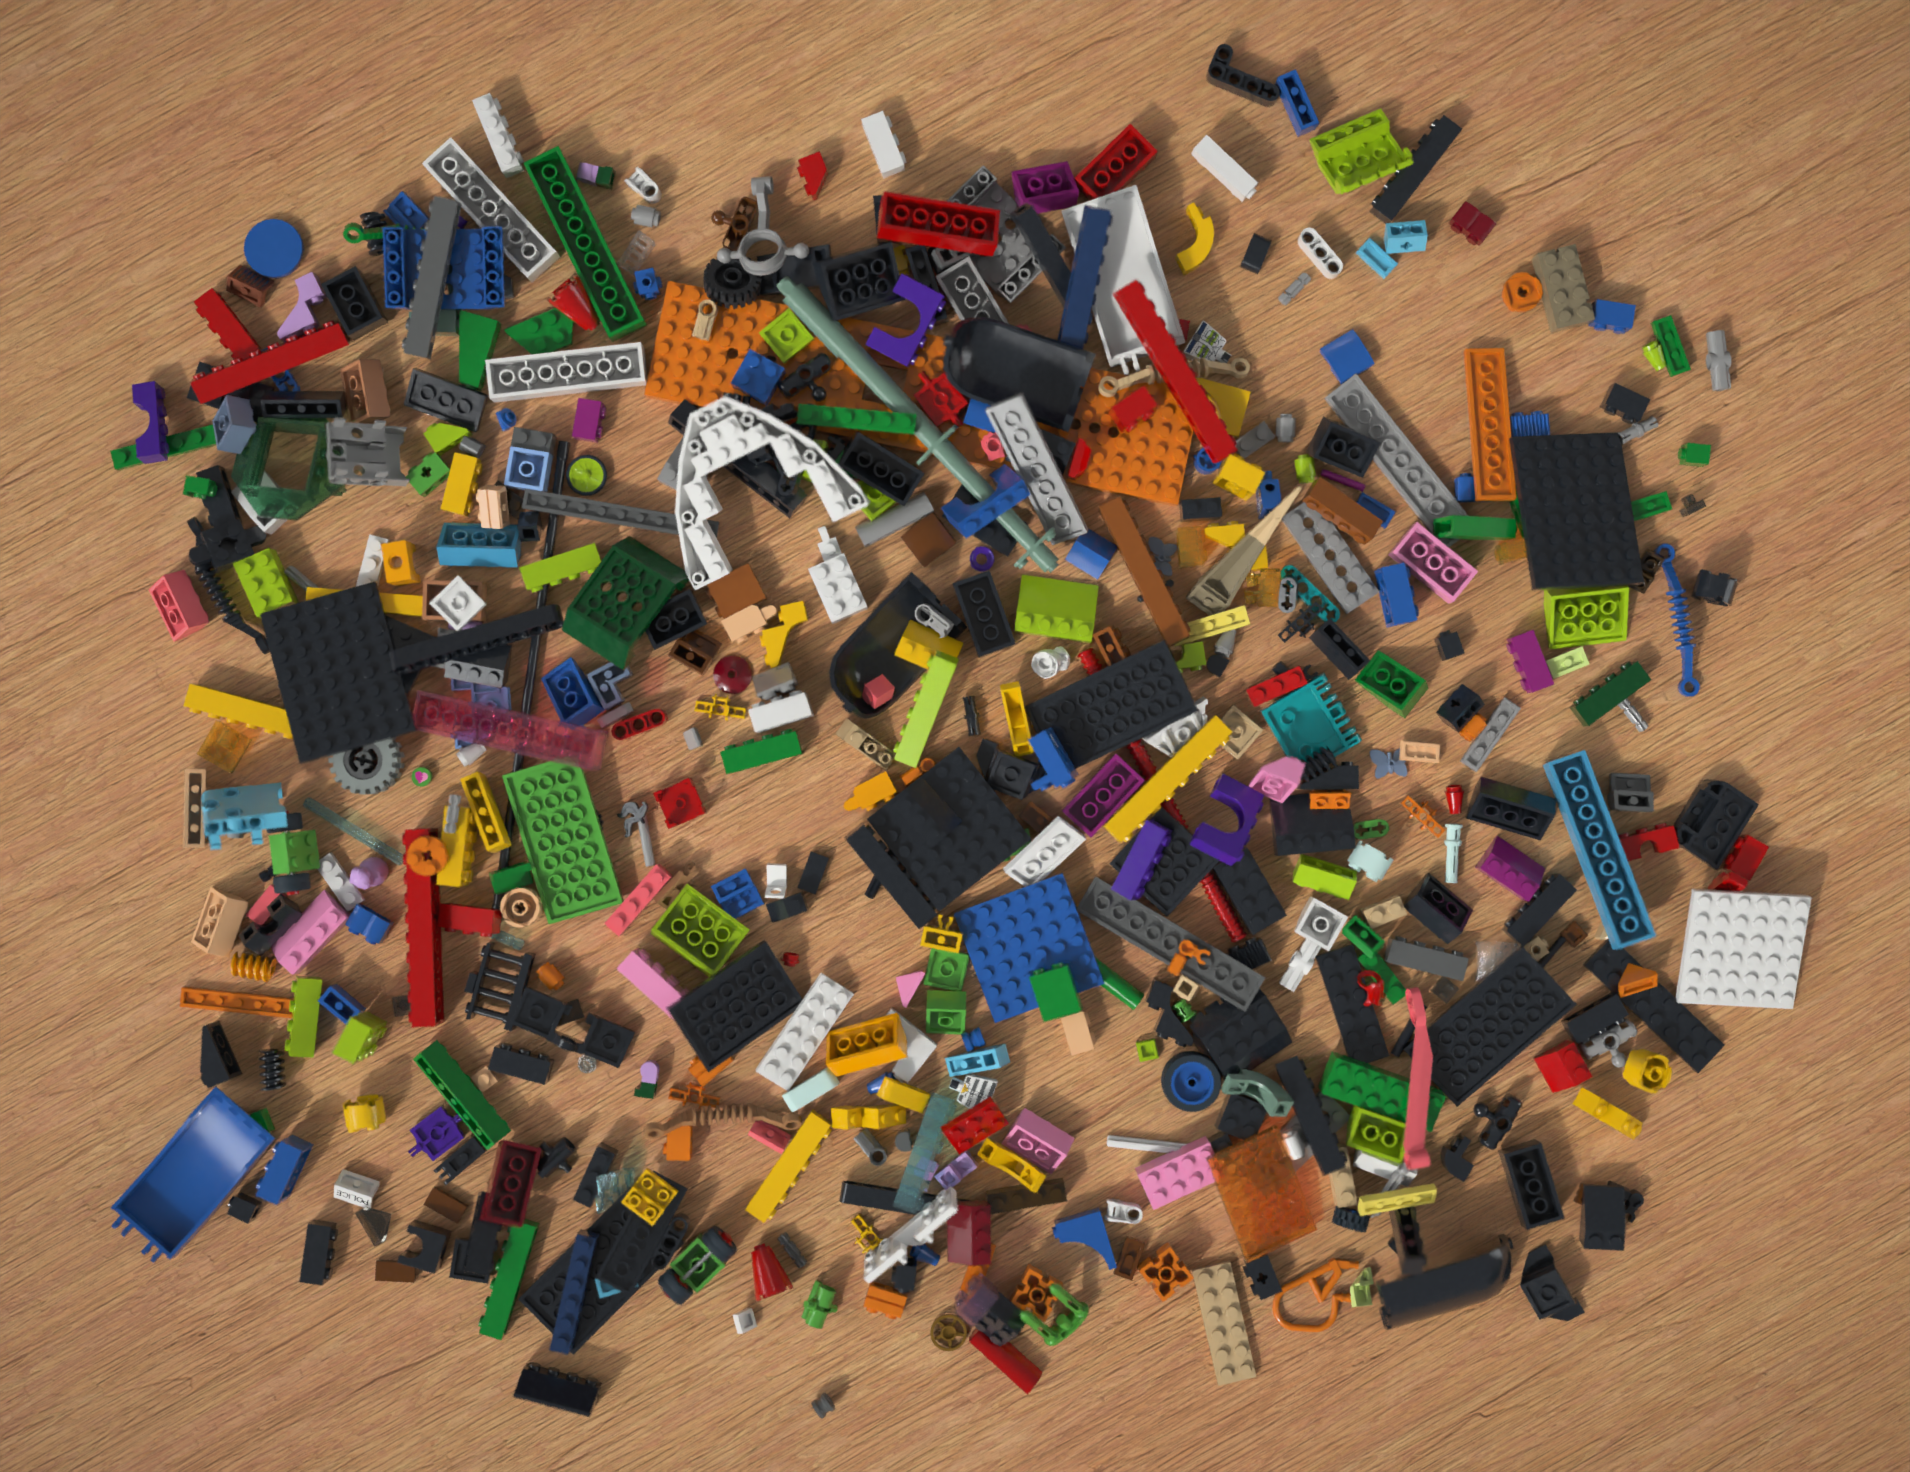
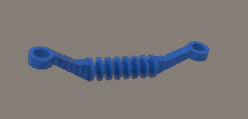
M1661 544L1655 548L1654 552L1660 554V550L1664 548L1669 553L1668 558L1664 560L1661 566L1669 586V592H1666V595L1673 596L1672 599L1667 601L1674 604L1673 607L1669 608V611L1676 612V614L1670 616L1671 619H1677L1672 626L1679 628L1673 631V634L1680 635V637L1674 640L1681 642V645L1676 647V650L1680 649L1682 658V680L1678 684V690L1682 696L1692 697L1699 692L1700 685L1692 677L1693 647H1696V643L1689 642L1695 636L1688 635L1689 632L1693 631V628L1686 626L1692 623V620H1685V617L1691 614L1684 612V609L1688 608L1689 605L1682 604L1688 597H1681V594L1685 593L1686 589H1682L1676 572L1672 567L1671 561L1675 556L1674 548L1669 544ZM1687 682L1693 684V690L1690 693L1684 688Z

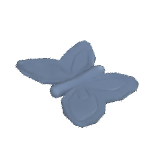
M1150 537L1148 545L1150 551L1154 553L1156 569H1161L1163 575L1171 576L1170 556L1177 550V545H1164L1162 540L1157 537Z
M1400 748L1394 752L1393 757L1392 752H1388L1387 756L1384 752L1377 749L1369 752L1371 760L1377 765L1375 769V777L1377 779L1385 776L1388 771L1390 774L1394 771L1397 775L1403 777L1407 775V767L1404 764L1406 761L1399 760Z

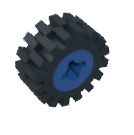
M1337 1206L1332 1218L1334 1224L1362 1233H1366L1370 1220L1369 1215L1360 1216L1359 1212L1355 1209L1348 1207L1338 1208Z

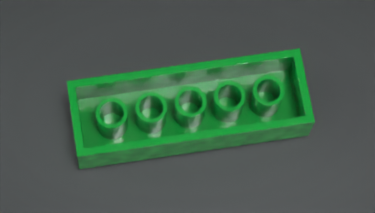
M1334 1051L1331 1052L1318 1085L1322 1094L1406 1123L1410 1078ZM1430 1086L1426 1131L1432 1132L1446 1098L1441 1089Z

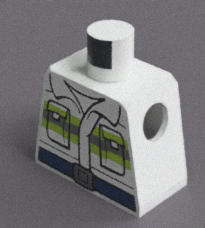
M1202 321L1183 352L1186 358L1190 360L1196 358L1198 363H1200V358L1205 357L1206 360L1215 361L1216 359L1227 364L1232 356L1222 349L1226 339L1205 321Z

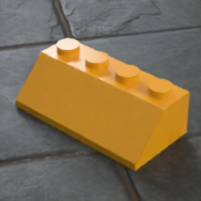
M898 1013L839 1028L827 1033L826 1065L836 1077L907 1058V1039Z

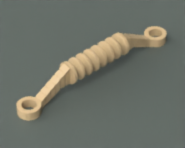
M1205 357L1200 358V363H1198L1196 358L1193 359L1192 365L1189 360L1185 361L1188 367L1195 371L1196 378H1199L1201 372L1202 377H1207L1209 373H1223L1232 375L1237 379H1242L1247 376L1250 370L1248 361L1243 358H1236L1231 364L1206 360ZM1147 365L1146 369L1119 380L1111 376L1103 377L1098 388L1103 396L1112 397L1117 391L1138 383L1148 382L1149 385L1154 384V378L1159 384L1162 381V377L1156 367L1153 370L1151 365ZM1241 365L1244 371H1237L1235 366ZM1109 383L1114 389L1107 390L1104 388V384Z

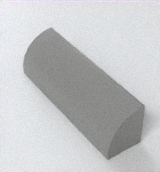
M922 492L910 498L905 506L898 504L883 512L875 520L871 521L869 519L855 526V529L864 546L867 547L934 512V509L926 494Z

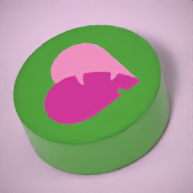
M425 767L416 768L411 776L413 783L419 787L429 785L433 777L431 771Z

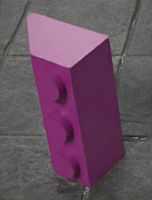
M1068 161L1012 171L1017 208L1024 203L1033 205L1037 214L1077 205L1079 190Z
M1497 835L1475 866L1480 872L1518 898L1528 902L1539 888L1546 869Z

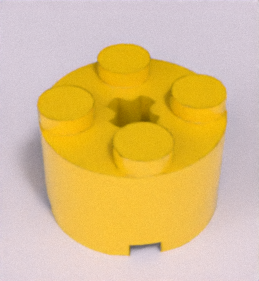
M1647 1049L1632 1050L1626 1061L1623 1077L1634 1087L1649 1093H1658L1659 1089L1665 1088L1669 1084L1672 1068L1669 1067V1060L1663 1055Z
M378 1094L358 1096L354 1102H351V1099L343 1102L346 1128H348L350 1133L357 1132L363 1128L376 1130L379 1128V1124L386 1121L382 1095L380 1097Z

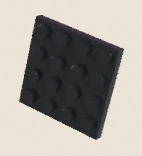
M1162 806L1150 820H1154L1172 830L1170 835L1171 841L1161 852L1163 856L1160 862L1155 864L1152 870L1154 871L1152 878L1143 887L1145 888L1143 895L1165 916H1168L1220 860L1189 845L1193 834ZM1140 831L1109 863L1118 872H1120Z

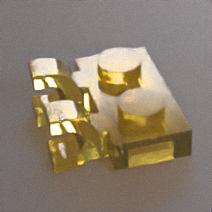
M1260 568V574L1248 573L1245 578L1247 586L1251 587L1259 584L1258 591L1244 590L1245 604L1257 602L1258 607H1278L1280 569Z

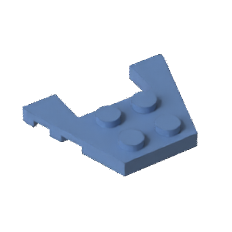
M451 679V691L471 690L473 730L454 732L455 749H462L513 727L509 687L504 686L501 689Z

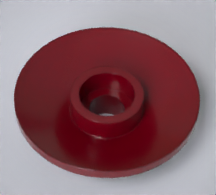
M726 656L715 665L713 671L714 682L725 693H741L749 686L752 680L751 667L745 659L739 656ZM730 671L735 672L734 678L728 676Z

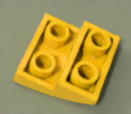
M646 1168L621 1203L653 1226L675 1197L678 1190Z

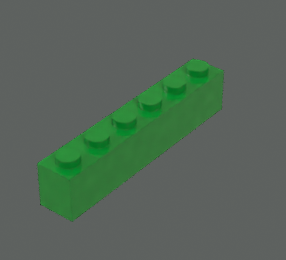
M438 1040L421 1051L413 1059L486 1150H489L511 1131L507 1122L501 1119L496 1113L494 1106L488 1103L483 1093L474 1086L470 1077L461 1070L458 1062L452 1059L447 1053L445 1046L440 1044Z
M524 1219L523 1227L521 1228L508 1226L507 1232L510 1234L508 1240H504L501 1251L504 1252L502 1259L499 1258L495 1270H498L496 1278L493 1277L490 1284V1289H492L491 1296H487L484 1303V1308L487 1309L485 1315H481L478 1326L481 1327L479 1334L502 1340L505 1337L540 1223Z

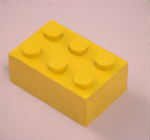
M1237 454L1229 455L1222 463L1212 484L1247 501L1255 493L1265 472L1261 471L1262 467L1257 464L1251 463L1250 465L1244 462V458Z

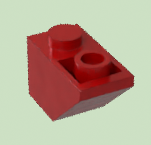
M820 151L798 159L799 166L796 167L800 178H805L807 183L804 185L807 196H812L813 201L817 200L828 175Z

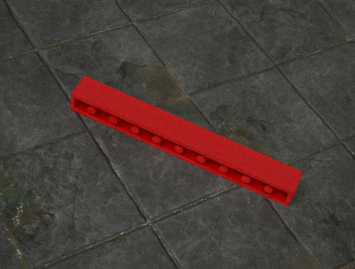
M1135 279L1112 295L1212 463H1218L1238 450L1236 448V440L1232 435L1229 436L1226 431L1227 426L1223 419H1219L1216 414L1217 409L1215 405L1207 399L1205 388L1197 382L1195 371L1191 367L1189 368L1185 362L1187 360L1185 354L1181 350L1179 351L1175 345L1176 339L1171 333H1168L1165 328L1166 323L1164 319L1156 313V306L1146 296L1144 285Z

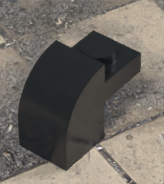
M1460 1133L1459 1136L1452 1140L1451 1149L1445 1146L1442 1147L1440 1157L1444 1168L1453 1176L1465 1182L1474 1165L1462 1158L1471 1140Z

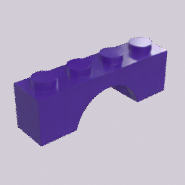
M155 381L133 384V403L141 410L147 411L150 417L147 430L136 439L137 458L144 464L168 461L167 453H169L170 449L166 441L168 428L165 424V417L167 416L164 406L165 390Z

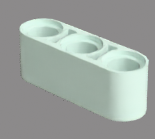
M827 1067L790 1089L782 1097L791 1112H794L833 1089L840 1082Z

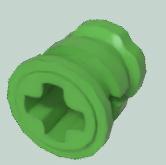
M1183 998L1171 1006L1172 1010H1176L1175 1014L1181 1017V1023L1186 1022L1197 1013L1196 1010L1192 1011V1006L1187 1004Z

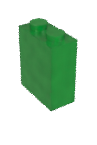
M1058 962L1051 965V969L1044 970V967L1033 970V974L1029 977L1043 1022L1074 1014L1083 1009L1069 963L1063 965V962Z

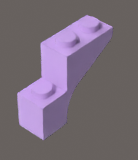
M313 272L295 280L299 291L298 302L277 332L279 339L283 342H287L286 338L297 334L299 337L310 328L320 327L310 305L322 303L323 299L327 298V295L321 286L318 276Z

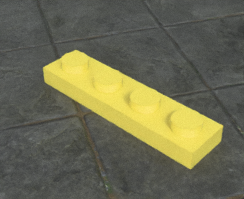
M1245 605L1188 622L1191 629L1189 638L1175 644V647L1251 625Z
M1433 1183L1360 1196L1358 1212L1360 1216L1435 1203L1437 1188Z

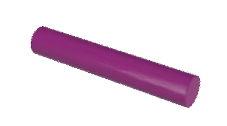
M1322 469L1320 474L1322 477L1362 492L1366 486L1363 483L1326 469Z

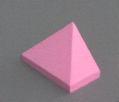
M924 970L896 977L904 1007H907L925 975Z

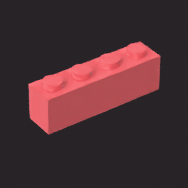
M656 864L604 924L618 936L623 935L653 901V898L673 878V875L660 864Z

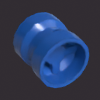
M979 1027L974 1028L971 1033L965 1032L961 1034L967 1052L974 1050L975 1046L982 1047L986 1045Z

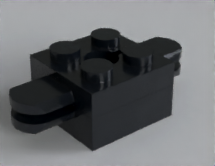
M239 519L202 531L200 538L203 544L192 547L189 550V561L195 566L211 562L216 573L233 568L234 563L254 555L252 547L263 544L266 540V533L258 525L243 529Z

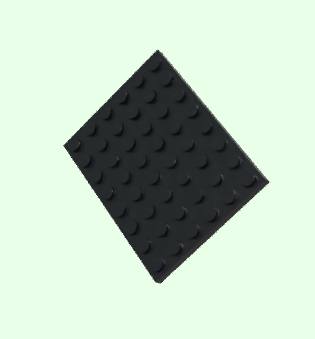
M1619 432L1515 436L1509 439L1532 591L1640 585L1644 583Z
M375 581L260 614L300 764L417 731L402 675H397L393 672L389 654L395 648L379 589Z

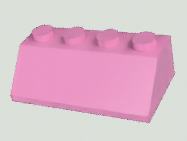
M323 890L303 911L300 919L271 947L278 962L292 975L300 973L343 928L351 915L326 890Z

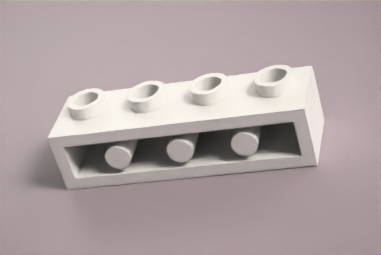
M488 93L472 100L501 172L506 178L523 172L524 169L521 164L524 162L520 152L515 150L514 145H516V141L512 133L509 134L507 131L509 124L505 116L500 114L499 110L502 108L498 99H494Z

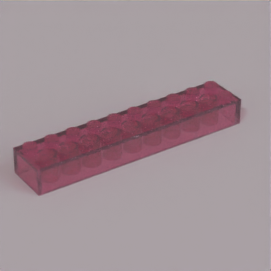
M417 690L413 710V718L418 731L583 769L601 770L608 731L424 690Z

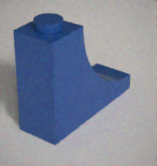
M1099 1207L1054 1220L1055 1227H1052L1055 1239L1059 1238L1060 1243L1079 1242L1086 1244L1102 1255L1109 1270L1117 1268Z

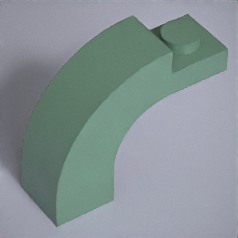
M1241 1069L1239 1074H1228L1221 1087L1223 1094H1241L1254 1098L1264 1106L1269 1116L1286 1117L1294 1103L1287 1091L1277 1082L1251 1070Z

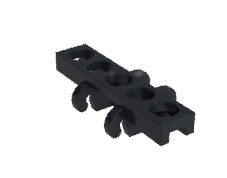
M1314 602L1304 612L1300 609L1299 611L1302 614L1292 623L1289 620L1286 621L1289 625L1278 634L1280 639L1285 643L1298 631L1301 633L1300 637L1306 638L1305 634L1311 629L1315 630L1313 627L1315 626L1314 623L1311 624L1309 621L1323 610L1317 602ZM1315 605L1318 606L1319 610L1313 613L1311 609ZM1307 612L1311 613L1310 618L1306 615ZM1300 618L1304 620L1302 626H1298L1296 623ZM1306 624L1309 625L1305 630H1303V631L1300 630V629L1303 628ZM1292 627L1294 632H1290L1289 628ZM1285 631L1288 632L1289 636L1283 639L1282 634Z

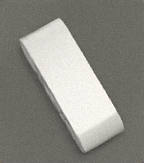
M1305 228L1297 240L1299 247L1326 278H1336L1343 269L1342 261L1316 230ZM1309 235L1312 238V242L1304 241L1303 236ZM1316 250H1322L1325 256H1317ZM1328 265H1335L1337 272H1331Z

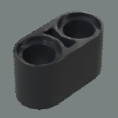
M1254 233L1240 267L1258 274L1272 240Z

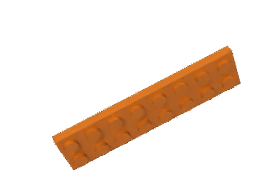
M1504 348L1465 349L1464 362L1475 501H1514L1516 499V488L1509 443L1511 427Z

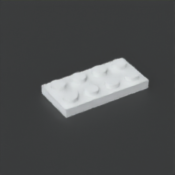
M1058 816L1003 869L1007 875L1026 887L1045 879L1086 838L1084 834Z

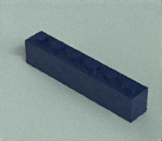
M580 1229L576 1235L550 1351L569 1355L573 1349L600 1233Z

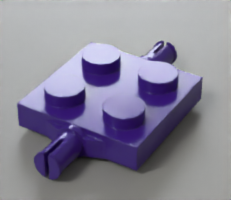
M442 1105L410 1129L417 1144L408 1150L409 1154L413 1152L411 1156L414 1157L422 1150L434 1161L466 1137L458 1125V1122L462 1119L459 1118L458 1114L451 1116Z

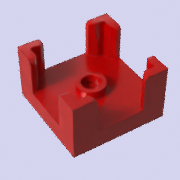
M692 778L684 779L675 785L653 793L656 802H659L665 815V823L668 829L707 813Z

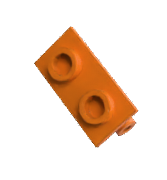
M1313 789V791L1309 792V799H1311L1310 809H1349L1351 792L1345 789L1331 790V792Z

